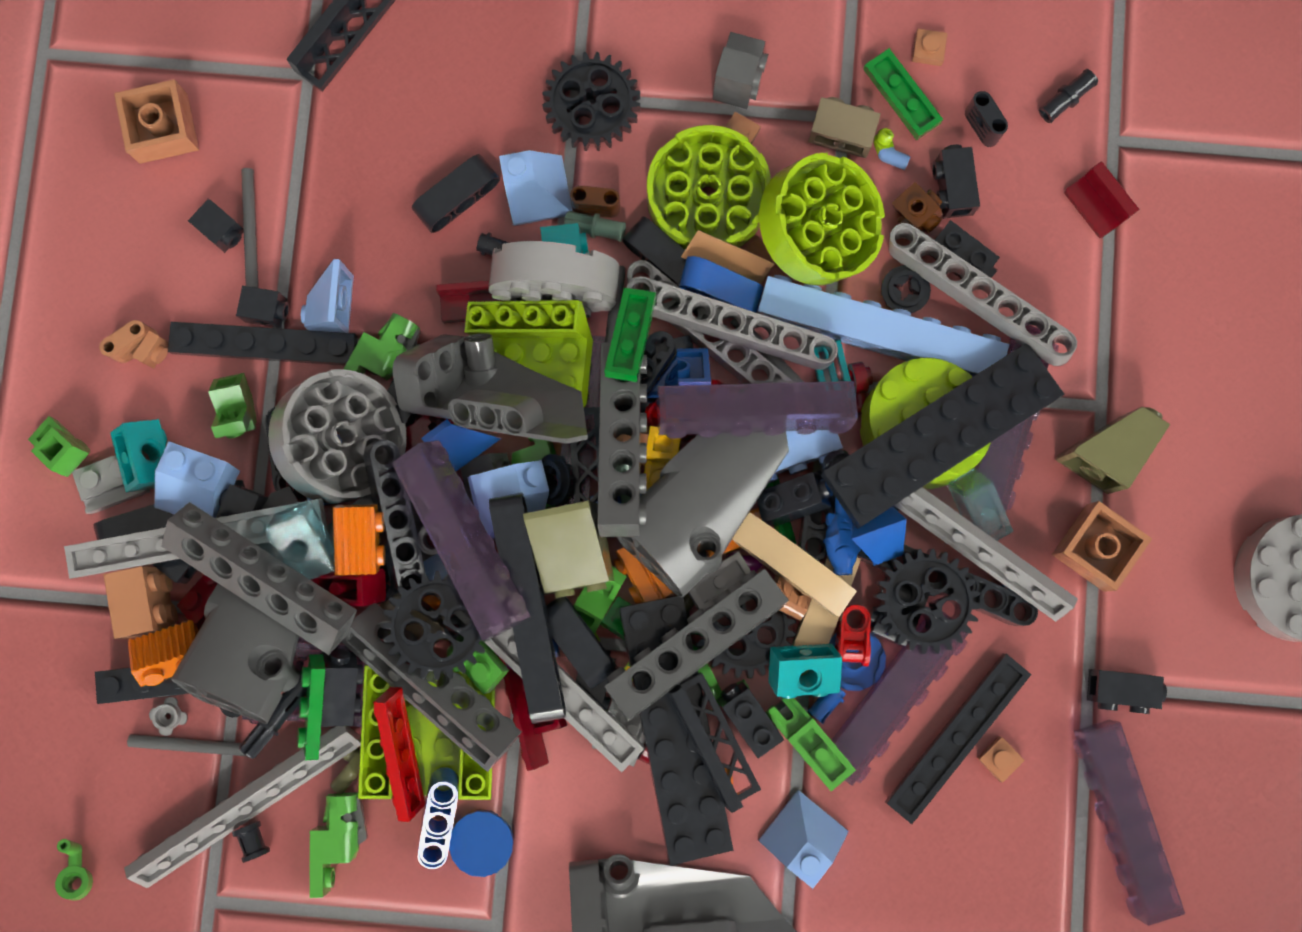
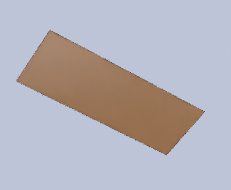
M699 230L681 256L684 259L688 256L704 258L759 284L763 282L775 264Z

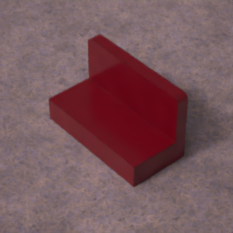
M1102 161L1064 191V194L1099 238L1106 236L1140 210Z
M489 280L436 285V292L440 296L441 320L443 324L466 322L468 302L503 300L492 298V294L488 290Z

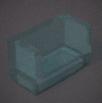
M971 469L960 478L947 484L960 515L997 541L1013 532L994 483L976 469Z

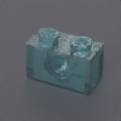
M310 500L273 515L266 528L267 537L271 545L279 550L283 557V563L310 580L335 570L333 540ZM295 540L302 541L307 546H301Z

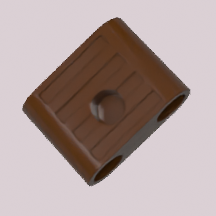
M576 186L571 190L570 197L574 212L591 216L600 214V217L614 218L620 213V197L614 189Z

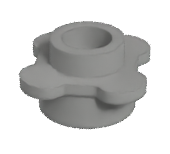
M168 697L165 699L164 704L150 710L149 718L154 726L159 729L161 735L168 736L172 734L175 727L184 725L187 722L188 715L178 707V700L176 698ZM168 713L171 714L170 719L166 718V715Z

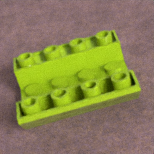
M581 301L468 302L465 333L469 335L477 333L491 334L495 352L548 378L581 391L583 407H585L588 396L593 339Z
M364 665L358 799H392L393 794L390 780L386 773L387 766L384 751L380 744V732L374 715L373 703L391 686L368 665ZM456 672L478 694L483 695L465 673ZM428 682L432 686L437 687L434 683ZM494 688L490 693L483 695L490 701L493 707H495ZM404 698L424 796H427L431 774L439 768L447 767L454 770L459 777L458 800H491L492 768L488 772ZM453 703L455 707L462 709L458 704ZM477 725L480 729L486 731L483 726ZM440 785L437 787V789L440 791H447L451 789L447 785Z

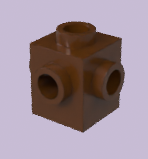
M916 182L892 202L893 207L900 215L897 219L900 224L908 223L923 233L925 231L929 233L941 222L940 217L943 213L939 205L942 204V201L931 189L925 192Z

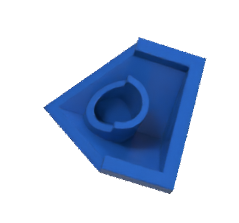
M708 348L677 349L676 356L649 392L647 398L709 397L711 375Z
M447 419L421 439L451 476L502 438L453 425Z
M891 507L859 529L852 522L851 539L871 559L873 566L902 556L907 519L894 507Z

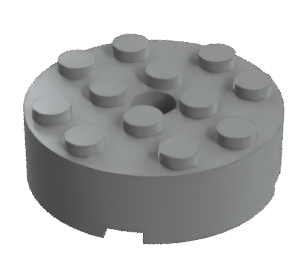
M545 241L511 242L502 244V251L496 248L493 250L488 290L492 294V298L503 301L579 300L583 304L586 318L591 317V312L611 311L616 305L620 265L614 258L596 250L585 254L575 252L576 245Z
M334 369L316 374L299 383L280 399L270 420L269 447L278 471L296 491L313 500L322 499L324 503H344L371 494L363 459L365 448L373 442L389 440L397 445L402 461L405 455L406 427L405 423L401 422L395 407L397 405L396 401L377 381L352 370ZM381 446L375 451L376 461L380 464L387 462L388 453ZM385 479L382 483V487H384L388 482H390V479Z
M1302 514L1274 519L1263 524L1262 527L1244 541L1237 554L1234 566L1235 591L1243 610H1247L1257 623V626L1266 633L1276 638L1293 642H1302Z

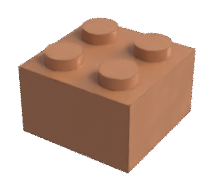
M175 79L114 93L125 151L139 164L199 150L188 94Z
M1097 501L1086 504L1052 555L1103 592L1117 591L1152 538L1106 505Z
M140 566L103 574L114 639L141 637L142 635H148L149 632L154 633L156 630L161 631L162 628L167 629L169 626H175V623L178 621V612L175 605L171 602L172 579L156 567Z

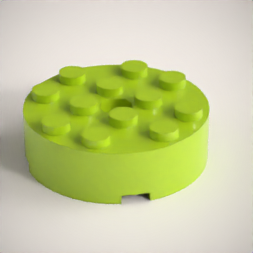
M715 125L688 128L677 133L673 139L661 147L652 160L647 177V204L650 217L655 225L685 250L698 230L739 248L747 243L760 228L759 209L761 198L771 180L769 167L762 153L758 152L748 141L747 137L735 130ZM712 187L716 192L708 196L701 189Z
M828 153L809 155L779 171L764 190L759 209V224L763 243L778 267L799 282L809 285H827L856 275L865 270L875 260L883 243L884 235H881V219L885 217L880 194L867 173L855 162L844 156L838 158L828 155Z
M936 358L912 359L897 365L884 375L864 401L861 410L860 429L863 446L963 384L972 376L959 366ZM990 444L926 484L923 488H940L956 481L982 460Z

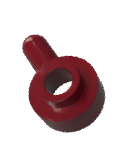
M863 362L848 364V371L856 398L855 403L832 407L830 412L833 420L862 414V406L867 397L866 392L869 390V385L873 384L870 367H865Z

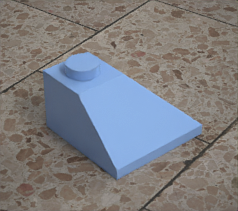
M528 150L499 156L514 226L565 217L568 211H572L562 155Z
M332 260L307 295L306 305H303L301 308V322L309 331L349 333L354 275L341 260Z
M542 460L513 464L467 477L482 541L495 538L489 509L490 498L522 492L525 497L528 513L545 509L549 488Z
M797 790L758 841L790 871L813 889L833 864L849 831L801 791Z

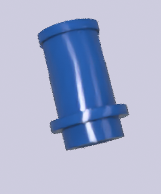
M840 689V693H831L827 696L819 697L807 711L824 724L840 701L842 703L845 702L843 698L846 693Z

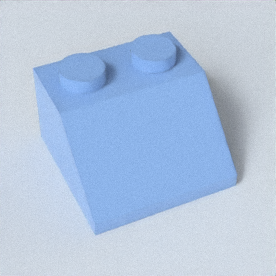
M169 441L155 470L154 507L174 515L190 502L216 518L220 509L219 499L230 484H235L240 470L226 461Z

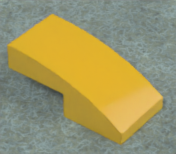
M650 426L647 442V463H645L644 473H646L647 489L660 478V473L664 466L680 452L682 430Z

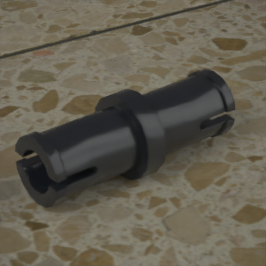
M1085 69L1071 83L1062 85L1058 89V94L1039 108L1040 116L1047 123H1052L1069 107L1074 108L1079 103V99L1098 84L1096 75L1091 70Z

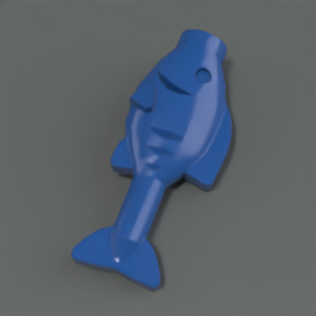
M835 497V514H826V524L828 527L826 539L823 541L829 561L833 567V573L839 576L853 575V566L861 548L851 539L852 520Z

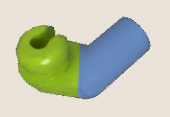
M880 129L874 137V146L879 159L905 171L911 156L895 150L892 141L894 134L890 129Z

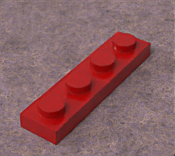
M390 687L373 702L374 715L379 727L380 744L384 751L387 766L386 773L390 780L393 794L392 802L396 809L398 821L410 822L425 806V799L402 687Z

